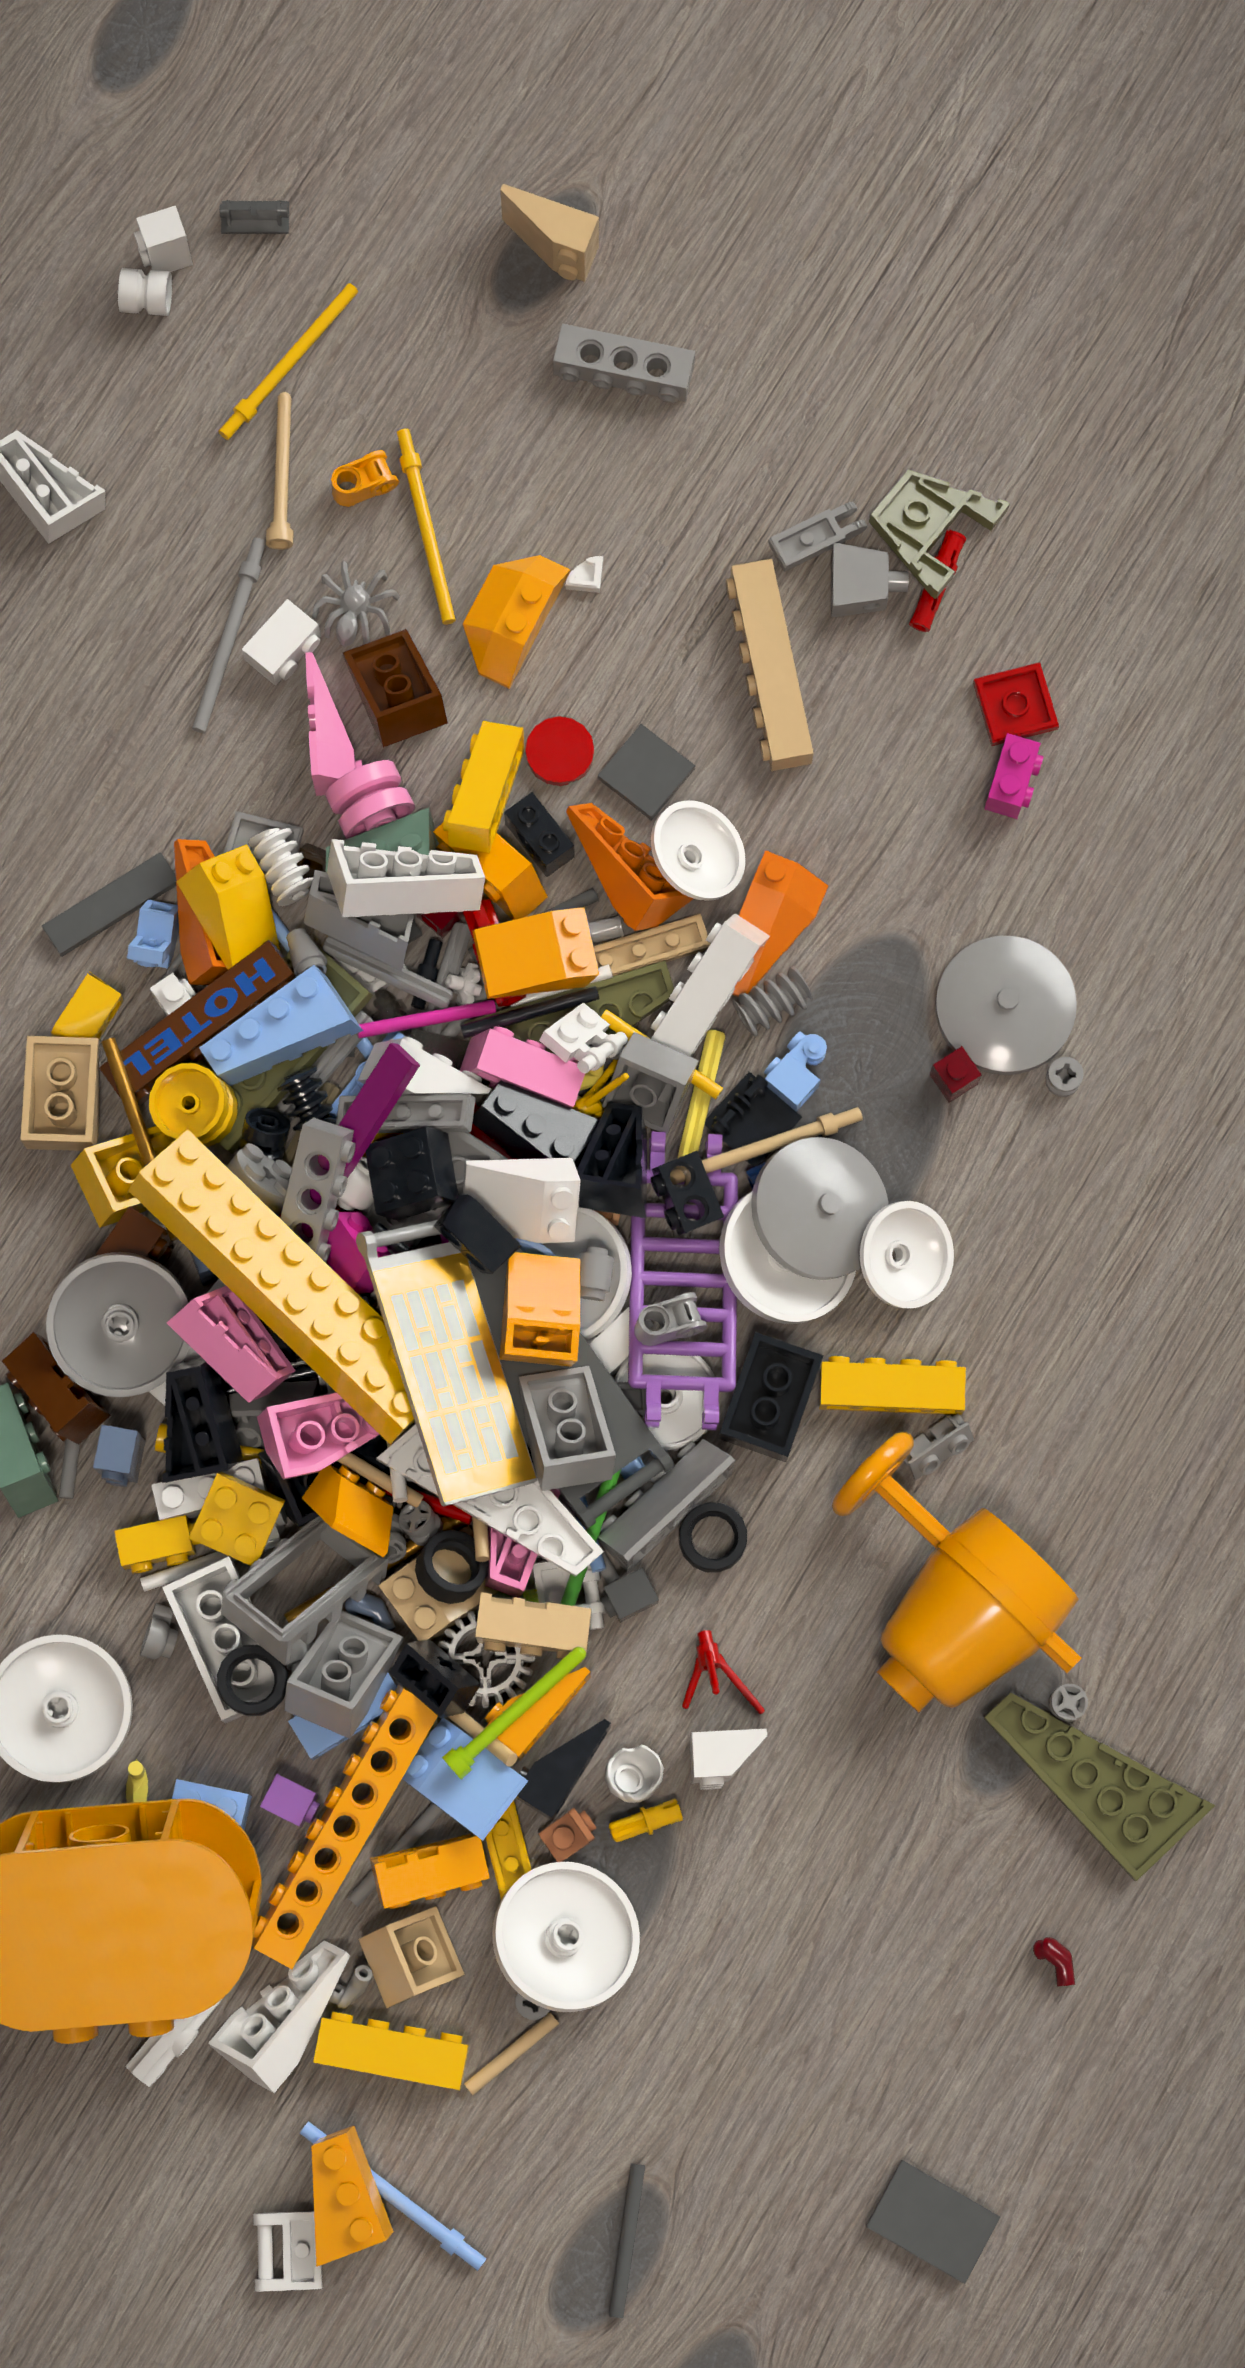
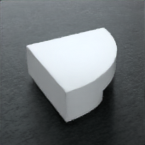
M603 556L590 557L576 566L567 577L566 590L600 593Z

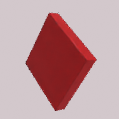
M1040 662L973 680L991 746L1003 744L1007 733L1027 738L1058 730L1059 723Z

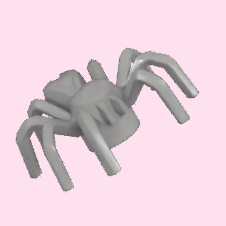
M346 561L341 563V575L345 591L338 587L327 574L322 575V583H326L327 586L340 596V599L328 596L322 597L314 604L312 617L317 618L319 608L324 603L341 606L328 616L324 629L325 638H330L331 625L334 619L343 613L345 614L339 619L336 627L337 639L343 647L349 646L354 642L358 628L357 619L361 621L363 644L370 642L368 620L366 617L368 612L377 614L383 623L385 634H390V625L384 611L381 608L370 606L371 603L393 596L395 600L400 598L394 589L386 590L370 597L378 581L381 578L383 580L388 578L385 570H379L374 575L366 590L364 589L366 585L364 581L361 585H358V581L354 580V584L351 586L348 563Z

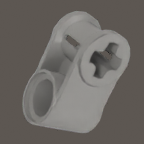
M696 1293L681 1294L670 1300L645 1307L640 1312L634 1327L637 1340L643 1345L656 1346L657 1344L678 1338L691 1337L708 1328L706 1321L701 1320L695 1304L697 1300ZM649 1319L657 1321L661 1326V1330H649L646 1328L644 1321Z

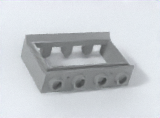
M319 1516L302 1525L298 1532L289 1539H282L271 1554L264 1559L256 1560L248 1572L239 1580L233 1579L222 1592L221 1614L283 1665H287L291 1658L292 1644L298 1639H301L306 1644L311 1643L316 1636L318 1623L322 1619L326 1618L331 1623H334L341 1616L343 1602L351 1597L354 1601L360 1602L364 1598L370 1579L377 1585L385 1581L389 1558H379L368 1548L331 1528ZM321 1539L356 1568L281 1629L246 1599Z

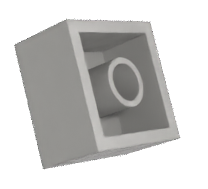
M634 1032L619 1057L611 1082L623 1073H627L629 1078L606 1095L602 1107L606 1108L608 1102L640 1106L643 1110L645 1126L658 1132H666L667 1135L682 1108L699 1060Z

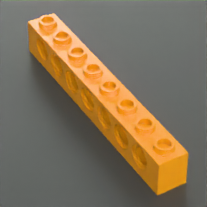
M398 1684L395 1691L390 1689L386 1693L380 1705V1709L383 1712L376 1723L371 1721L367 1726L361 1739L365 1743L359 1754L353 1753L343 1769V1773L346 1776L340 1787L334 1786L324 1802V1805L327 1806L321 1820L315 1818L311 1823L305 1836L309 1839L302 1852L297 1850L287 1866V1870L290 1873L284 1884L278 1883L273 1889L268 1903L272 1905L265 1917L259 1915L257 1918L252 1942L253 1948L290 1969H293L438 1717L413 1693ZM399 1718L407 1720V1729L402 1735L393 1736L390 1734L389 1727L394 1720ZM378 1751L388 1752L389 1760L384 1767L374 1768L371 1766V1758L374 1753ZM360 1783L369 1784L371 1790L367 1798L363 1800L352 1798V1791L356 1785ZM346 1815L352 1818L351 1827L347 1831L336 1832L333 1829L334 1822L338 1817ZM322 1848H330L333 1850L332 1860L324 1865L317 1864L315 1862L316 1853ZM309 1880L315 1883V1889L311 1895L301 1897L296 1894V1888L302 1881ZM285 1913L296 1915V1922L289 1929H281L277 1926L279 1917Z

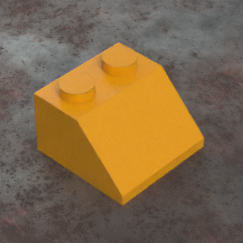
M330 1464L322 1469L302 1499L331 1528L384 1558L388 1552L394 1508L383 1497L386 1491L369 1480L366 1484L358 1481L360 1476L344 1465L337 1469Z

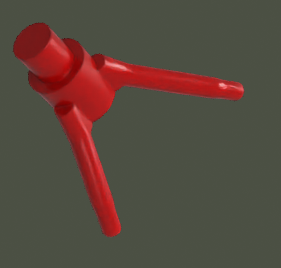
M705 1630L697 1633L699 1646L696 1647L698 1658L695 1661L694 1671L682 1707L684 1709L689 1708L703 1671H708L713 1694H719L716 1669L721 1668L759 1714H763L764 1708L729 1667L722 1654H719L718 1644L713 1642L712 1631Z

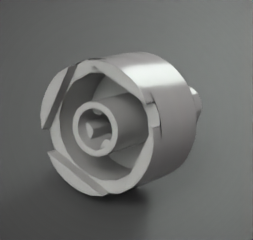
M248 1143L237 1152L226 1167L279 1217L282 1213L292 1168L282 1160L274 1161L269 1159L257 1146Z

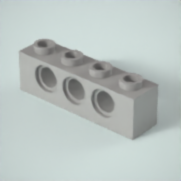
M562 323L553 359L554 375H559L561 379L569 382L583 380L592 382L596 387L603 389L616 387L625 389L632 395L642 396L650 394L658 396L666 402L674 403L678 400L686 402L695 365V351ZM587 355H594L598 360L593 363H587L582 358ZM620 362H627L631 367L627 370H621L615 365ZM652 369H661L665 374L660 377H654L648 372Z
M313 1118L302 1125L280 1219L326 1263L331 1251V1245L327 1244L329 1233L335 1229L339 1218V1211L335 1210L338 1197H342L347 1185V1177L343 1176L346 1163L351 1162L356 1144L352 1142L354 1130ZM318 1155H323L328 1159L330 1164L329 1170H324L320 1167ZM310 1189H314L320 1194L321 1204L313 1202L310 1197ZM302 1223H306L312 1228L313 1238H309L303 1233Z

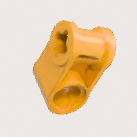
M377 450L358 460L339 466L334 470L331 486L333 499L336 503L345 507L354 506L372 497L386 494L398 486L399 480L397 476L392 475L386 463L387 455L385 451ZM343 482H351L355 487L350 490H343L339 485Z

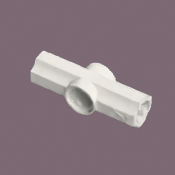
M223 1999L197 2015L184 2019H174V2029L163 2035L149 2037L125 2067L141 2082L151 2087L164 2073L173 2059L180 2057L199 2034L198 2029Z

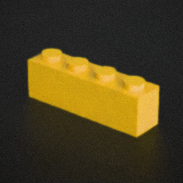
M483 721L479 733L473 734L470 743V759H464L462 764L461 785L456 784L453 790L452 810H446L444 816L443 830L448 831L449 846L490 853L524 753V731L522 727Z
M831 1356L828 1357V1362L822 1361L820 1366L819 1410L962 1415L965 1411L966 1367H957L956 1361L948 1360L936 1361V1366L921 1365V1360L902 1359L900 1360V1365L886 1364V1359L865 1358L864 1363H850L849 1357Z
M332 2012L331 2018L323 2017L321 2019L313 2063L461 2090L469 2049L468 2044H462L463 2036L441 2032L440 2039L425 2037L426 2029L404 2025L403 2032L389 2030L390 2022L368 2018L367 2025L352 2023L354 2015Z

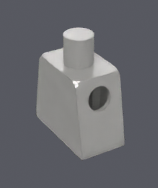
M833 543L831 617L883 611L887 607L888 592H908L909 572L889 571V555L887 552Z

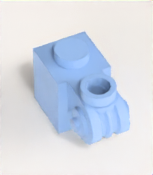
M801 1031L787 1045V1048L791 1051L782 1060L776 1057L764 1071V1074L767 1075L765 1078L768 1082L767 1087L796 1112L819 1088L820 1079L806 1068V1064H820L825 1058L827 1049L826 1042L821 1036L816 1034L804 1035Z

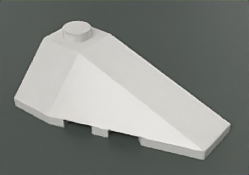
M324 1940L300 1959L293 1969L289 1968L288 1977L276 1987L272 1988L269 1984L260 1991L262 1998L250 2008L245 2010L243 2007H240L234 2012L208 2044L250 2080L275 2093L298 2065L350 1955Z

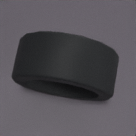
M707 1502L696 1506L685 1516L679 1530V1546L683 1557L693 1567L703 1572L719 1573L730 1569L741 1559L747 1545V1529L743 1518L734 1508L723 1503ZM709 1516L720 1517L726 1520L734 1532V1544L731 1550L725 1556L717 1559L706 1558L700 1555L692 1543V1531L695 1525L701 1519Z
M447 1530L437 1533L428 1540L416 1558L415 1573L418 1583L426 1594L437 1601L454 1604L464 1602L475 1594L487 1576L489 1563L488 1561H476L473 1537L465 1532ZM446 1549L461 1555L469 1564L471 1570L470 1579L464 1584H454L440 1577L434 1569L432 1562L435 1552Z
M243 1645L231 1651L221 1662L217 1673V1689L222 1700L235 1712L246 1716H262L273 1711L284 1700L288 1672L280 1661L260 1645ZM247 1659L264 1661L271 1667L274 1674V1686L271 1693L259 1702L241 1700L235 1695L231 1687V1676L234 1669L239 1663Z

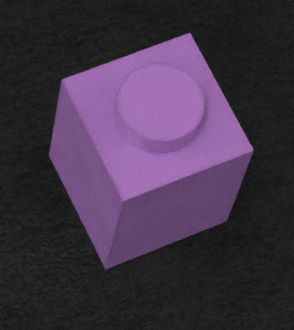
M276 1774L260 1807L302 1828L305 1821L310 1824L312 1823L320 1804L315 1802L318 1794Z

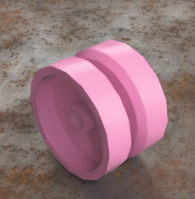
M382 760L363 765L339 778L325 792L326 799L333 813L342 815L338 822L346 839L410 815L414 811L415 806L408 790L398 787L401 783V776L394 762Z

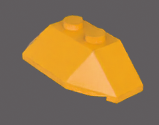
M541 555L493 565L463 622V628L479 675L510 689L570 573V569Z

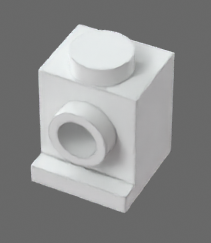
M171 973L150 988L155 1001L166 1016L196 995L185 978L183 979V977L178 980L174 973Z

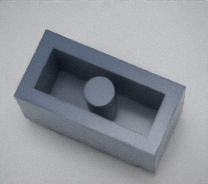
M101 1425L93 1468L101 1475V1479L106 1480L107 1484L127 1487L128 1482L137 1483L146 1442L145 1439L136 1430Z

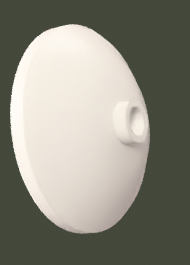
M681 801L669 806L656 819L651 833L652 854L659 871L671 886L688 897L704 901L722 898L736 888L745 870V851L737 830L726 816L708 804L698 801Z
M914 1201L895 1202L879 1210L867 1224L860 1245V1265L864 1279L871 1291L884 1303L897 1308L924 1306L943 1291L950 1278L954 1261L952 1238L943 1219L930 1207ZM893 1249H894V1251H895V1253H896V1256H895V1259H894V1260H893V1257H892Z

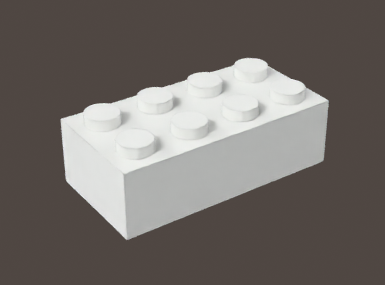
M229 1556L162 1587L221 1721L224 1723L243 1716V1714L231 1709L222 1700L217 1689V1673L221 1662L231 1651L243 1645H259L221 1614L222 1592L233 1579H240L235 1564ZM248 1597L246 1600L252 1604L250 1598ZM247 1659L239 1663L231 1676V1687L235 1695L246 1702H259L265 1699L271 1693L274 1686V1674L271 1667L258 1659Z

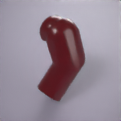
M1046 1937L1044 1940H1037L1033 1946L1034 1955L1037 1959H1046L1055 1966L1057 1987L1076 1985L1071 1952L1054 1938Z

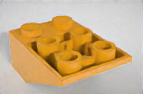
M515 1252L507 1259L499 1360L571 1367L578 1359L580 1259Z

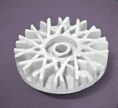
M643 1354V1374L715 1377L708 1364L700 1356ZM628 1359L618 1370L614 1379L615 1382H628ZM661 1389V1393H670L672 1400L667 1404L661 1403V1422H659V1428H649V1430L665 1451H678L691 1441L697 1442L702 1435L707 1433V1430H702L703 1391Z

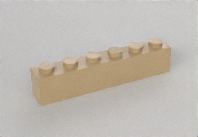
M772 559L731 566V577L726 579V589L729 600L735 599L737 610L732 611L735 631H742L744 643H739L742 663L749 664L751 675L746 676L749 696L755 695L757 708H753L756 729L762 728L764 740L760 741L763 761L769 760L771 771L812 764L814 753Z

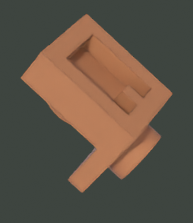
M572 1808L567 1814L542 1830L538 1835L555 1860L563 1862L595 1840L591 1832L596 1829V1826L585 1810L578 1814L575 1808Z

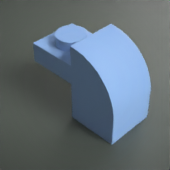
M147 900L139 911L137 936L128 945L127 959L134 960L135 963L144 967L157 966L168 969L174 955L179 932L178 905Z

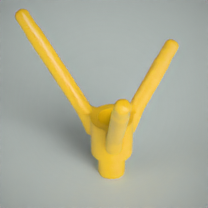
M614 1059L594 1086L583 1097L577 1099L576 1104L571 1109L594 1118L602 1117L604 1109L600 1100L629 1078L627 1073H623L602 1088L615 1072L618 1060Z

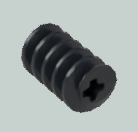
M311 1066L284 1077L285 1081L277 1088L278 1091H289L290 1093L282 1101L283 1105L295 1106L287 1114L288 1118H300V1122L293 1127V1131H301L302 1125L313 1118L336 1125V1117H325L333 1110L332 1104H320L328 1097L327 1092L315 1091L323 1083L322 1079L310 1078L317 1071V1066Z

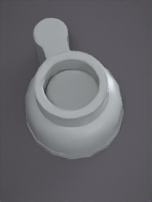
M158 1603L155 1604L143 1639L140 1656L150 1659H158L162 1656L170 1659L178 1636V1630L170 1628L173 1616L171 1607Z

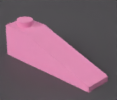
M312 652L305 654L307 693L310 700L308 718L310 726L311 776L316 796H322L339 778L361 767L362 760L356 761L354 749Z
M338 1393L270 1406L257 1417L265 1451L283 1479L319 1472L380 1435Z

